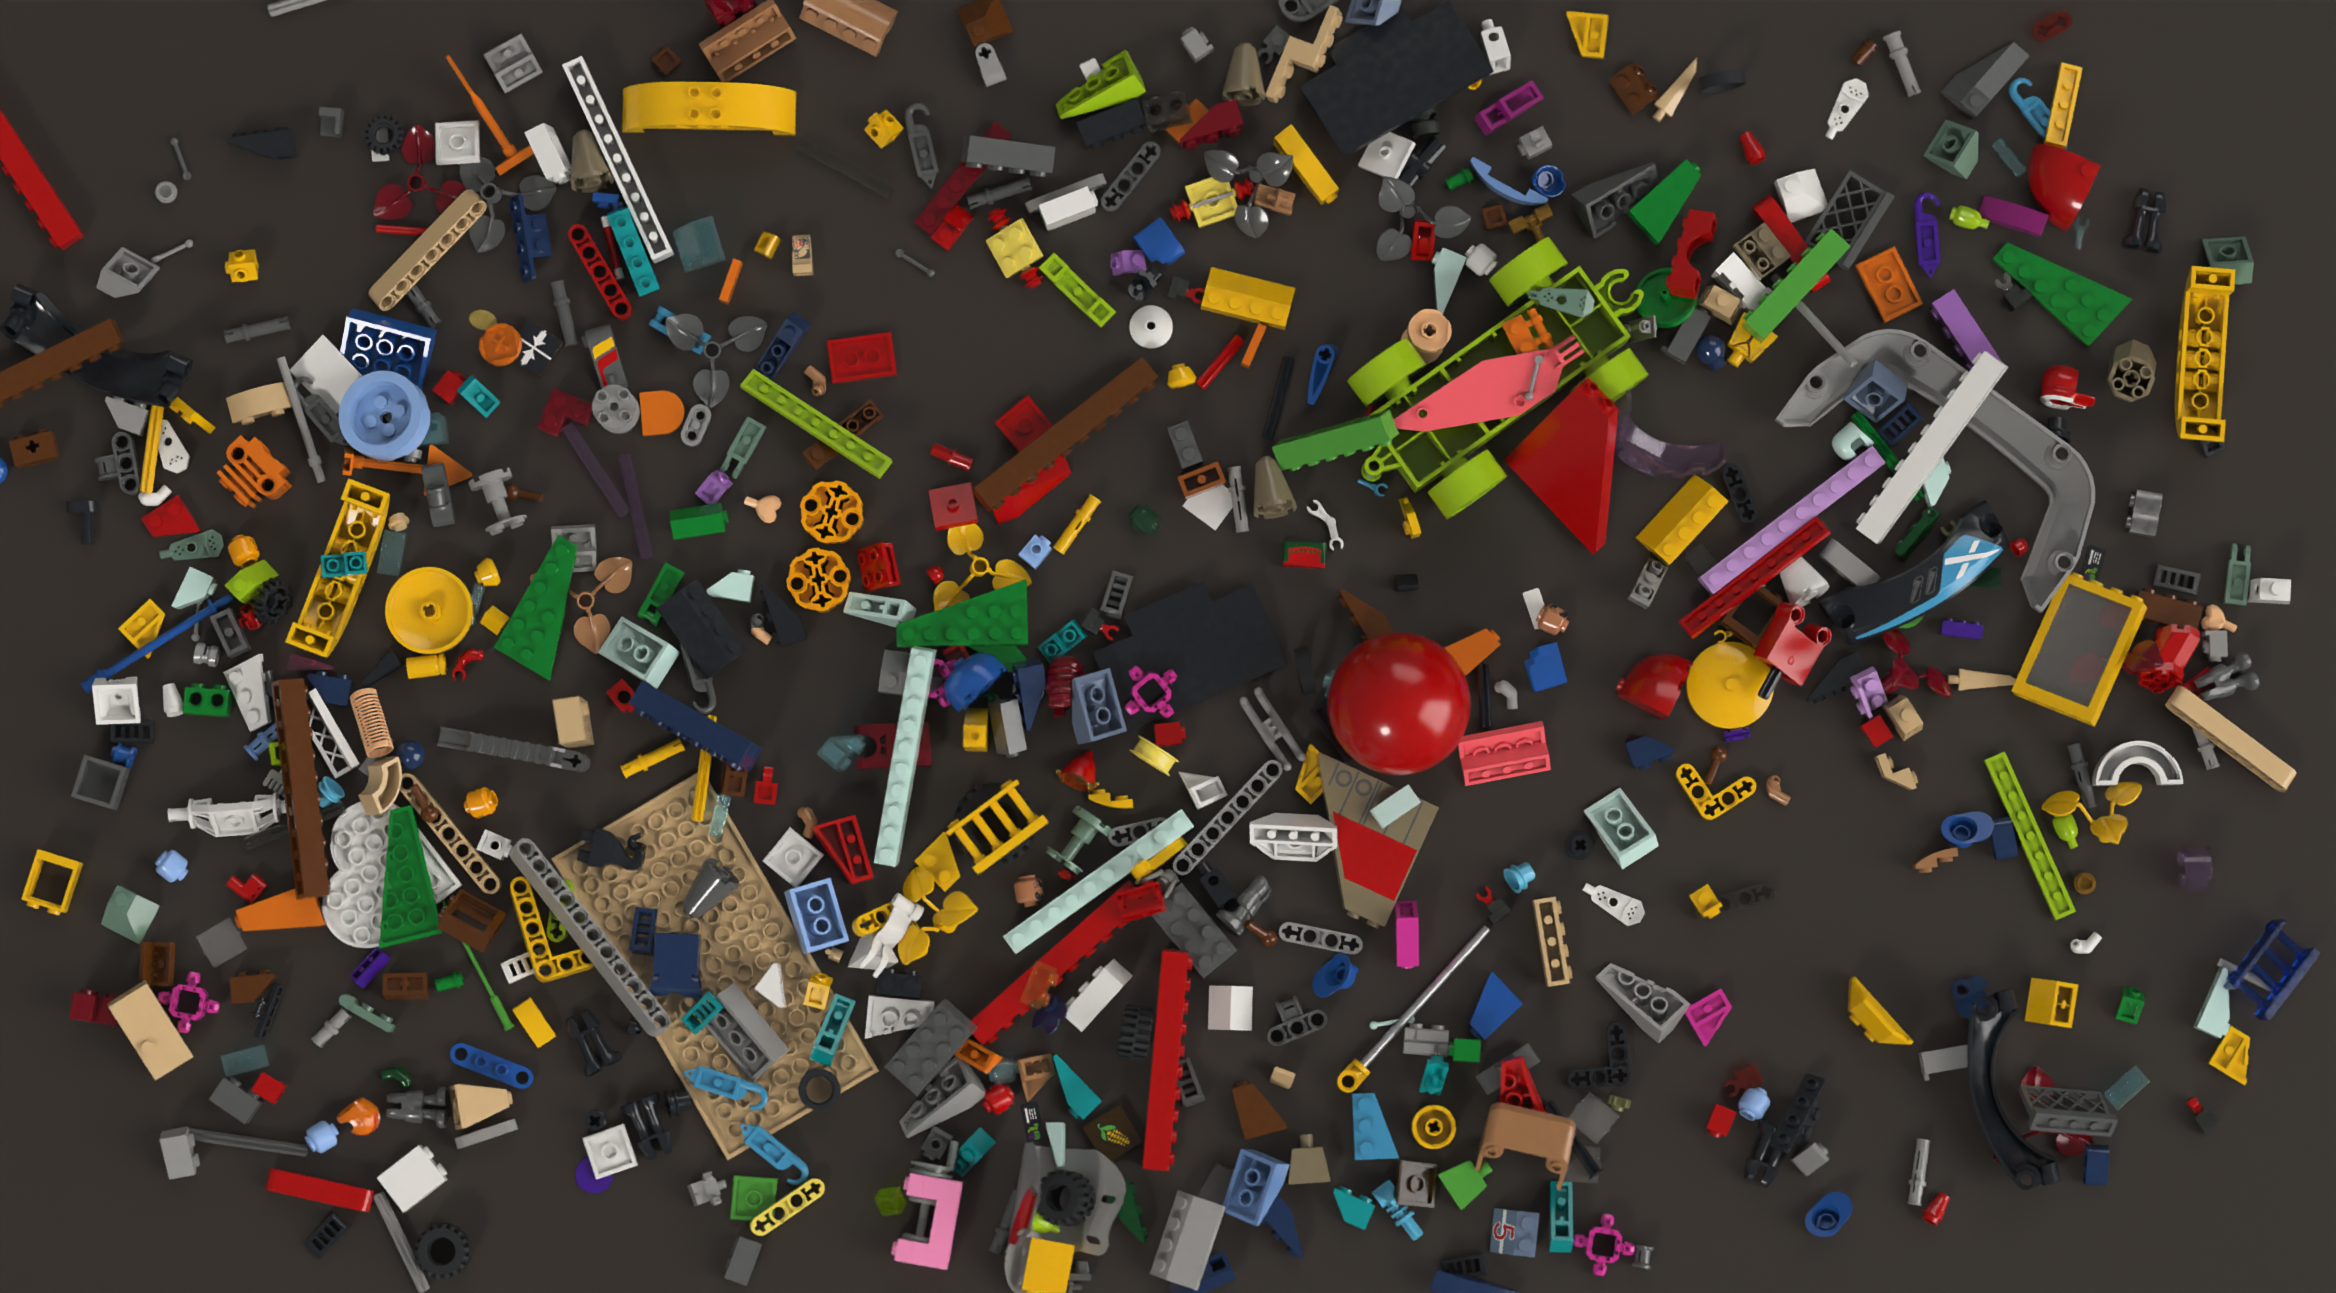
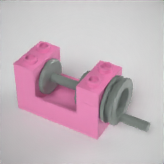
M950 1140L946 1166L911 1160V1164L915 1166L909 1169L911 1172L910 1177H905L903 1190H907L906 1195H909L910 1201L921 1203L916 1235L903 1233L902 1237L898 1238V1242H893L891 1255L895 1256L894 1261L948 1269L964 1181L953 1180V1176L949 1175V1171H954L959 1142ZM930 1205H936L930 1237H926L924 1234Z

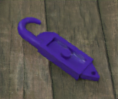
M1924 192L1919 194L1914 200V225L1918 266H1921L1928 278L1931 279L1937 266L1941 264L1938 225L1933 215L1923 213L1922 202L1924 199L1930 198L1936 206H1939V200L1933 193Z

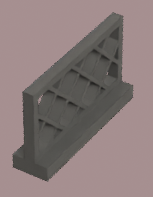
M1849 170L1806 238L1805 243L1813 249L1816 244L1810 240L1814 234L1822 233L1823 231L1827 233L1830 229H1838L1840 237L1844 239L1841 228L1853 226L1854 237L1845 240L1850 242V248L1836 262L1841 269L1847 272L1895 196L1889 192L1886 193ZM1850 177L1858 181L1860 190L1848 192L1846 183ZM1873 190L1880 195L1876 202L1867 204L1864 192ZM1861 193L1863 205L1852 207L1849 195ZM1846 196L1849 208L1837 210L1836 199ZM1832 205H1833V210H1834V211L1829 212V210L1831 209V207H1832ZM1865 208V220L1855 222L1853 210ZM1850 211L1852 223L1840 225L1838 213ZM1835 214L1837 226L1825 228L1824 218ZM1820 224H1821V225H1822V229H1821V230H1817V229L1819 228ZM1861 224L1860 228L1857 230L1856 225Z
M2031 1085L2019 1086L2018 1091L2030 1117L2028 1121L2030 1130L2112 1136L2118 1118L2116 1114H2110L2101 1092ZM2028 1093H2031V1094L2037 1096V1098L2032 1097V1096L2029 1095ZM2048 1095H2052V1096L2056 1097L2057 1100L2051 1098V1097L2048 1096ZM2069 1097H2073V1098H2075V1099L2078 1100V1101L2075 1102L2074 1100L2070 1099ZM2089 1099H2096L2098 1103L2096 1104ZM2043 1100V1101L2047 1102L2048 1104H2050V1106H2047V1105H2045L2044 1103H2042V1102H2040V1101ZM2061 1102L2066 1103L2070 1106V1108L2064 1106L2063 1104H2061ZM2083 1103L2084 1105L2088 1106V1107L2091 1108V1109L2088 1110L2087 1108L2083 1107L2081 1104Z

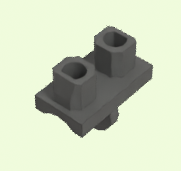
M1076 1261V1273L1069 1274L1068 1293H1073V1290H1082V1283H1073V1280L1091 1281L1088 1261Z

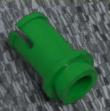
M1461 168L1462 171L1444 178L1450 191L1467 182L1468 184L1471 183L1470 181L1474 178L1469 168Z
M454 971L452 975L435 979V985L440 993L454 987L461 988V985H464V979L461 972L457 973Z

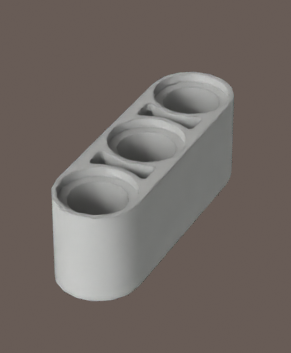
M1831 539L1818 555L1823 562L1854 587L1873 584L1881 579L1875 571L1834 539Z

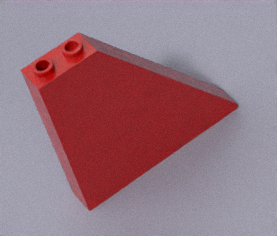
M1588 377L1504 461L1594 555L1606 544L1618 408L1599 389L1597 384Z

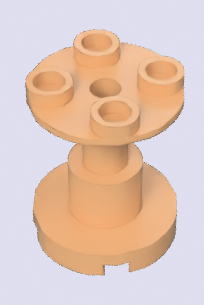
M1424 309L1412 317L1407 329L1402 334L1401 340L1408 338L1424 362L1429 364L1438 359L1443 348L1450 340L1452 333L1451 324L1440 311Z

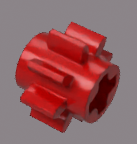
M252 603L243 605L239 610L240 613L236 615L240 627H246L250 631L256 630L262 625V622L257 620V616L253 614L256 608L252 607Z

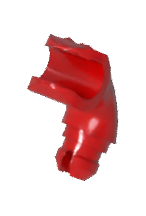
M473 647L464 652L458 658L452 671L453 679L456 680V674L462 672V680L465 681L467 678V673L464 670L466 663L483 660L484 652L473 649Z

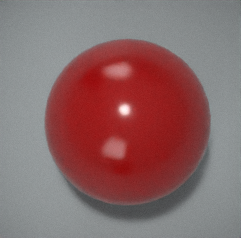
M1386 633L1360 643L1344 657L1337 667L1328 693L1329 720L1340 745L1353 759L1363 766L1388 775L1415 774L1440 763L1449 756L1461 741L1470 717V691L1460 665L1438 643L1412 633Z

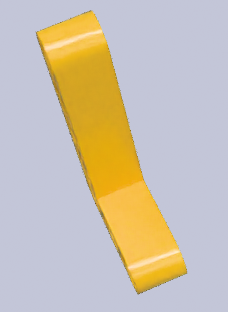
M524 877L514 878L510 884V895L535 977L540 982H549L592 969L594 967L592 962L587 964L582 961L581 956L585 954L582 949L552 957L530 883ZM521 883L525 886L526 890L518 893L514 890V885ZM528 904L531 906L532 911L525 914L521 912L520 906ZM535 925L538 928V932L536 934H529L526 927ZM540 945L544 948L545 952L542 955H536L532 948ZM569 960L572 967L569 970L561 968L560 962ZM542 966L549 967L551 970L550 975H541L539 968Z

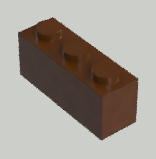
M2149 588L2136 591L2135 596L2143 599V603L2147 607L2142 619L2143 621L2162 626L2177 624L2180 629H2184V625H2191L2198 629L2203 607L2198 606L2197 601L2185 599V602L2176 600L2177 596L2167 593H2164V596L2157 595L2155 590Z

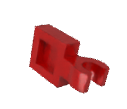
M764 766L763 781H756L753 803L776 805L778 783H772L774 767Z

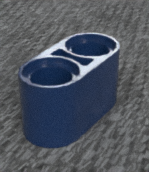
M2010 816L1992 819L1994 830L1989 837L1995 860L2018 856Z
M2086 1144L2083 1162L2084 1185H2107L2109 1146Z

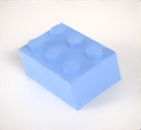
M831 878L784 892L802 955L849 941Z

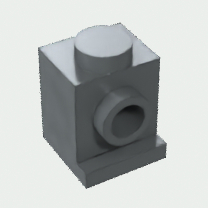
M934 1126L921 1147L924 1150L923 1155L933 1161L935 1158L940 1160L953 1136ZM934 1140H937L940 1143V1147L938 1149H934L932 1147V1142Z

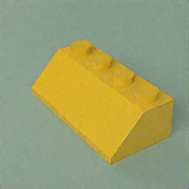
M1211 267L1201 309L1285 330L1295 288Z
M1694 474L1639 533L1636 539L1668 567L1729 501L1713 486Z

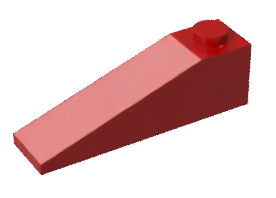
M1060 456L1055 460L1056 465L1047 472L1043 469L1038 473L1040 477L1032 484L1025 483L1021 487L1023 490L1014 498L1011 495L1004 500L1006 502L1005 505L995 511L993 508L998 525L1021 516L1045 494L1072 474L1066 457L1062 458Z
M1520 1056L1502 1060L1500 1102L1545 1113L1541 1098L1524 1057Z

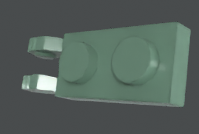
M747 416L727 452V457L720 471L725 473L730 466L732 458H734L739 463L732 473V478L737 479L744 465L748 463L767 427Z
M2232 543L2227 564L2223 603L2246 606L2251 569V546L2245 545L2243 561H2237L2238 547L2237 544Z
M343 994L339 997L340 1005L344 1006L347 1010L386 1032L391 1033L394 1031L396 1025L391 1023L393 1019L383 1013L378 1016L373 1013V1007L365 1003L359 1005L357 998L349 994Z

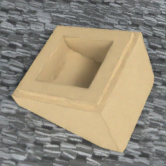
M1276 1066L1274 1067L1270 1082L1290 1089L1295 1073Z

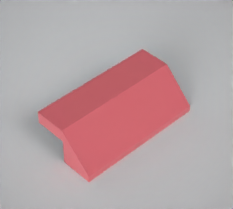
M1543 721L1465 735L1458 744L1465 786L1551 770Z

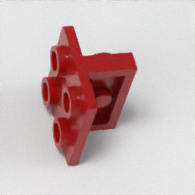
M879 542L857 550L862 583L866 592L901 585L892 542Z

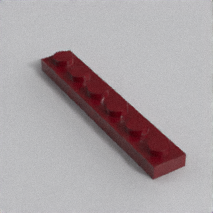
M994 121L982 137L1009 140L1012 134ZM962 162L914 223L932 236L944 221L945 215L959 203L987 168V165H982V168L966 167V162Z

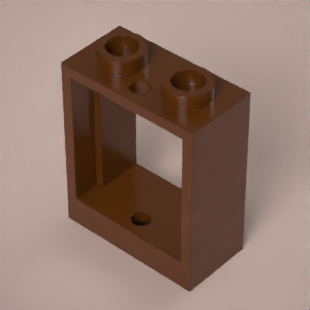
M1765 584L1755 591L1776 607L1785 601L1779 594H1772L1766 590L1767 586ZM1738 604L1725 614L1719 624L1748 646L1755 649L1774 619L1776 611L1757 636L1732 618V615L1740 606Z
M460 889L456 896L452 895L446 905L447 908L443 907L437 917L440 919L437 928L484 953L501 929L507 913ZM456 910H459L487 925V927L482 932L456 918L453 914Z

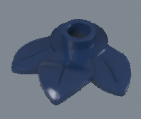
M1973 976L1968 980L1957 979L1951 984L1950 993L1956 999L1955 1008L1964 1018L1970 1019L1975 1001L1987 996L1983 991L1988 985L1986 979L1980 976ZM1959 986L1964 987L1965 991L1963 994L1957 992ZM1980 1002L1977 1005V1009L1989 1007L1985 1002Z
M1047 994L1042 999L1041 1008L1036 1011L1033 1018V1029L1044 1025L1045 1031L1048 1034L1056 1031L1060 1019L1065 1018L1067 1015V1005L1062 1002L1058 995Z

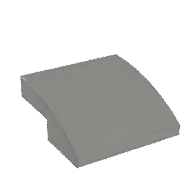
M521 33L483 54L505 93L543 73Z
M595 524L551 526L552 545L558 535L578 545L573 572L595 571L597 567Z

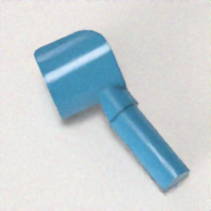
M1362 478L1358 479V483L1374 490L1376 496H1385L1378 492V488L1382 486L1388 489L1386 484L1376 485Z

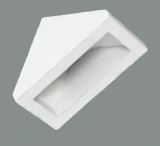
M1179 772L1197 811L1228 796L1219 776L1210 777Z
M880 929L860 938L847 967L860 968V963L867 956L872 941ZM881 944L875 957L863 969L876 970L881 961L883 944ZM893 950L890 953L889 961L885 968H890L899 962Z

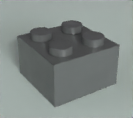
M84 755L71 797L118 810L130 768Z

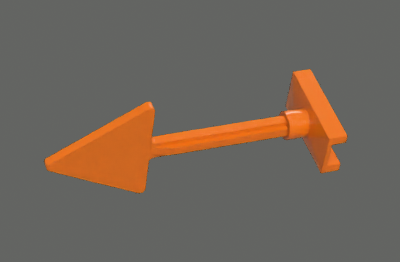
M447 55L446 59L471 95L475 107L504 149L502 152L506 159L495 168L501 176L533 155L534 152L530 145L517 151L515 146L509 143L482 100L473 92L450 55Z
M433 444L429 445L426 465L396 461H377L364 458V456L354 455L353 447H344L345 461L342 464V475L351 476L353 468L363 469V467L422 474V466L444 463L449 486L472 477V473Z

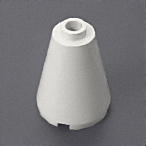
M1802 556L1779 573L1789 603L1801 607L1811 603L1810 599L1814 597L1819 598L1829 589L1827 581Z

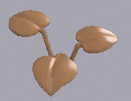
M611 557L600 562L595 569V577L601 583L592 592L582 591L578 595L569 590V594L577 599L578 606L581 609H585L588 613V617L583 616L576 621L574 635L580 644L594 654L599 652L610 634V623L606 616L603 614L592 616L590 608L595 602L594 595L602 586H605V589L610 593H620L629 586L632 576V561L628 558ZM534 573V574H532V575L530 576V581H531V582H532L534 576L536 575V573Z

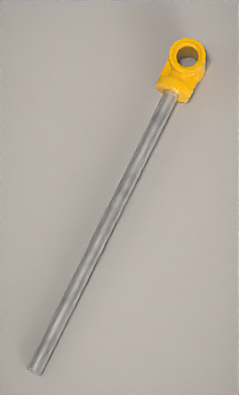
M1485 925L1360 1062L1354 1058L1339 1075L1337 1086L1342 1092L1351 1093L1355 1091L1371 1073L1367 1069L1370 1063L1490 932ZM1344 1076H1351L1354 1079L1352 1087L1346 1088L1343 1086L1342 1078Z

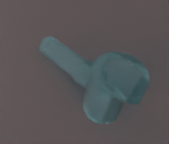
M2080 217L2074 224L2077 230L2076 249L2081 248L2083 233L2089 225L2088 218L2085 221V226L2079 225Z

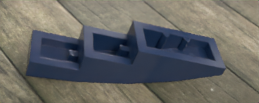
M1437 1268L1429 1291L1435 1293H1520L1519 1291L1480 1278L1477 1280L1459 1273L1456 1275Z

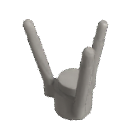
M1161 868L1157 872L1135 881V884L1138 885L1158 877L1156 882L1161 885L1162 892H1165L1164 899L1168 898L1175 885L1179 883L1178 876L1173 870L1167 869L1163 871Z

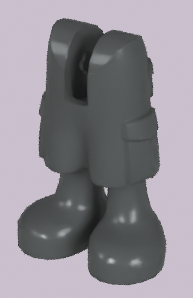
M2245 651L2237 652L2228 666L2219 664L2212 667L2206 674L2195 679L2194 684L2196 688L2207 686L2209 683L2212 686V689H2207L2199 694L2200 699L2208 701L2215 698H2225L2234 694L2237 687H2244L2248 690L2257 689L2260 683L2258 676L2253 671H2247L2236 678L2230 679L2231 674L2251 667L2249 655Z
M1260 875L1251 882L1248 888L1235 901L1239 906L1234 911L1229 912L1221 909L1216 913V916L1222 921L1221 925L1234 936L1239 937L1243 933L1245 921L1253 918L1262 903L1269 898L1271 887L1266 878Z
M440 1087L437 1093L433 1095H425L423 1090H409L405 1093L387 1094L386 1102L401 1103L402 1106L401 1109H386V1117L405 1120L409 1123H422L424 1118L431 1119L436 1122L437 1127L446 1128L448 1109H424L423 1105L448 1106L449 1095L447 1087Z

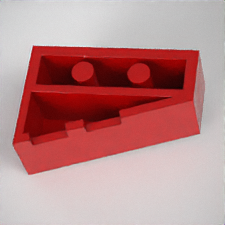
M856 815L811 828L850 886L874 878Z

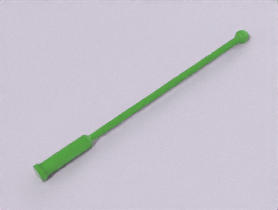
M443 900L441 903L443 907L447 908V903ZM462 942L491 996L490 1001L504 1026V1030L507 1031L515 1027L499 997L494 995L469 945Z

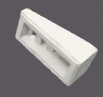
M542 946L533 950L538 955H542L545 952ZM528 952L501 963L509 984L534 974L533 969L530 970L526 960L529 957ZM518 961H522L526 972H521ZM513 964L517 976H513L509 965ZM542 966L539 968V971L544 970L548 967Z

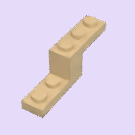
M1329 6L1314 44L1291 36L1289 37L1265 94L1269 101L1277 104L1279 98L1281 99L1284 96L1286 81L1292 77L1294 72L1293 65L1316 73L1319 67L1321 68L1324 65L1326 50L1332 46L1334 31L1336 28H1339L1342 22V13L1337 7Z

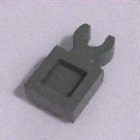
M1276 25L1263 41V44L1267 47L1258 51V59L1262 54H1266L1269 58L1265 65L1271 64L1274 53L1279 57L1283 53L1290 35Z

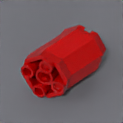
M2171 624L2157 629L2156 636L2154 635L2153 638L2160 649L2164 665L2146 671H2139L2137 674V683L2146 689H2151L2153 693H2163L2167 689L2182 686L2183 671L2200 641V631L2191 625H2184V629H2180L2177 624Z

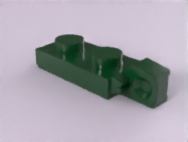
M1929 506L1922 512V519L1911 526L1908 536L1897 543L1895 554L1900 561L1905 562L1931 531L1933 524L1941 516L1940 512L1932 506Z

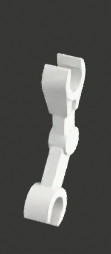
M1313 500L1318 505V510L1312 511L1307 506V511L1327 524L1331 537L1330 549L1334 551L1332 546L1334 541H1339L1342 549L1344 543L1338 537L1336 520L1325 512L1319 501Z

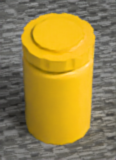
M444 653L406 658L409 679L447 674V662Z

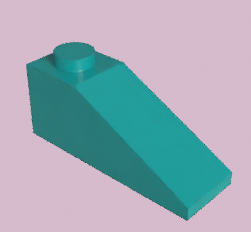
M835 993L810 1055L811 1060L829 1067L831 1066L856 1001Z
M1056 1054L1053 1056L1067 1103L1070 1106L1068 1111L1076 1119L1079 1117L1084 1119L1102 1101Z
M1550 1181L1549 1252L1571 1253L1573 1245L1572 1182H1563L1561 1190H1557V1181Z

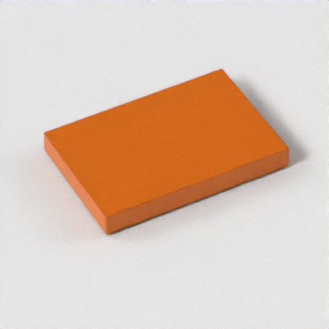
M1895 246L1855 265L1883 324L1923 305Z

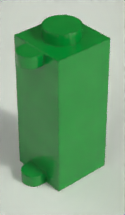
M721 503L670 510V524L674 540L725 532V523H729L727 510H723Z

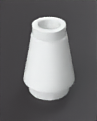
M170 683L162 686L163 706L167 717L182 715L184 703L176 685Z

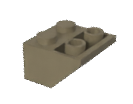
M1765 222L1732 246L1758 280L1771 274L1791 257Z

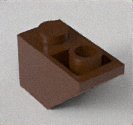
M258 970L257 975L250 976L248 972L235 973V977H230L232 1004L257 1002L256 999H260L277 979V974L270 973V970Z

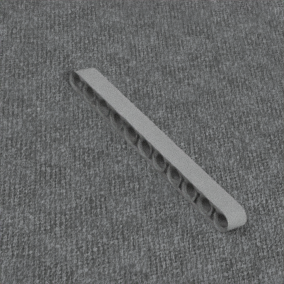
M528 838L520 839L510 850L512 861L646 1033L653 1037L659 1036L670 1025L668 1014L534 842ZM519 848H522L526 854H523ZM533 865L538 867L539 871H536L533 868ZM546 882L550 883L553 889L549 888ZM560 900H563L566 906L562 905ZM573 917H576L580 923L574 921ZM587 934L593 938V941L587 937ZM600 951L605 953L607 958L603 957ZM614 969H617L620 975H617L614 972ZM627 986L631 987L633 992H630ZM641 1003L646 1006L647 1010L642 1008ZM654 1020L660 1024V1027L655 1024Z

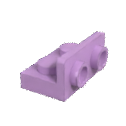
M1872 666L1850 677L1853 685L1850 687L1854 698H1858L1859 701L1856 703L1860 714H1865L1869 720L1873 719L1872 710L1888 703L1878 673Z

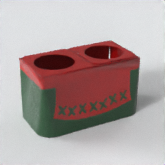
M1283 541V567L1325 568L1327 543Z

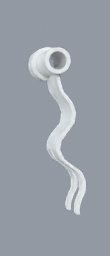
M896 893L892 898L891 904L894 905V908L884 927L875 935L867 956L859 965L863 969L875 957L881 944H883L881 961L873 974L875 978L879 976L887 965L892 949L905 935L911 920L916 922L924 912L923 906L918 903H912L899 893Z

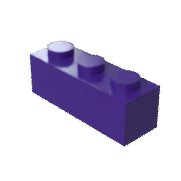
M1945 618V620L1941 621L1940 635L1981 640L1984 625H1980L1979 622L1968 624L1964 620L1953 622V619Z
M377 946L349 976L357 985L364 989L391 958Z

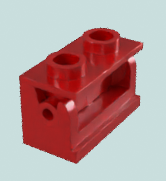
M1154 880L1145 881L1136 888L1132 886L1125 887L1120 890L1121 892L1115 893L1118 898L1121 918L1125 923L1167 911L1161 885L1158 882H1154Z

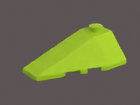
M1127 50L1108 59L1102 64L1104 68L1095 76L1091 73L1087 77L1088 81L1082 87H1075L1056 103L1061 119L1126 103L1146 92L1143 80Z

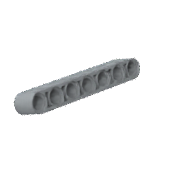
M1267 761L1175 858L1173 870L1176 874L1184 876L1190 873L1282 774V765L1278 761ZM1274 764L1278 767L1279 772L1276 776L1267 774L1266 768L1268 765ZM1260 780L1263 783L1264 788L1261 792L1252 790L1251 784L1253 781ZM1240 796L1247 797L1249 801L1248 806L1245 808L1238 807L1236 804L1237 798ZM1224 812L1233 814L1234 820L1232 823L1225 824L1222 821L1221 816ZM1209 828H1216L1218 830L1219 836L1217 839L1210 840L1207 837L1206 832ZM1197 843L1204 847L1203 854L1199 856L1194 855L1191 851V847ZM1181 859L1189 863L1188 870L1184 872L1179 871L1176 867V863Z

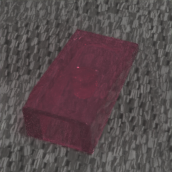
M292 653L290 654L286 670L335 671V666Z

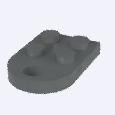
M1278 0L1281 12L1286 18L1294 22H1306L1340 0ZM1288 1H1294L1298 7L1295 11L1289 12L1286 10L1285 4Z

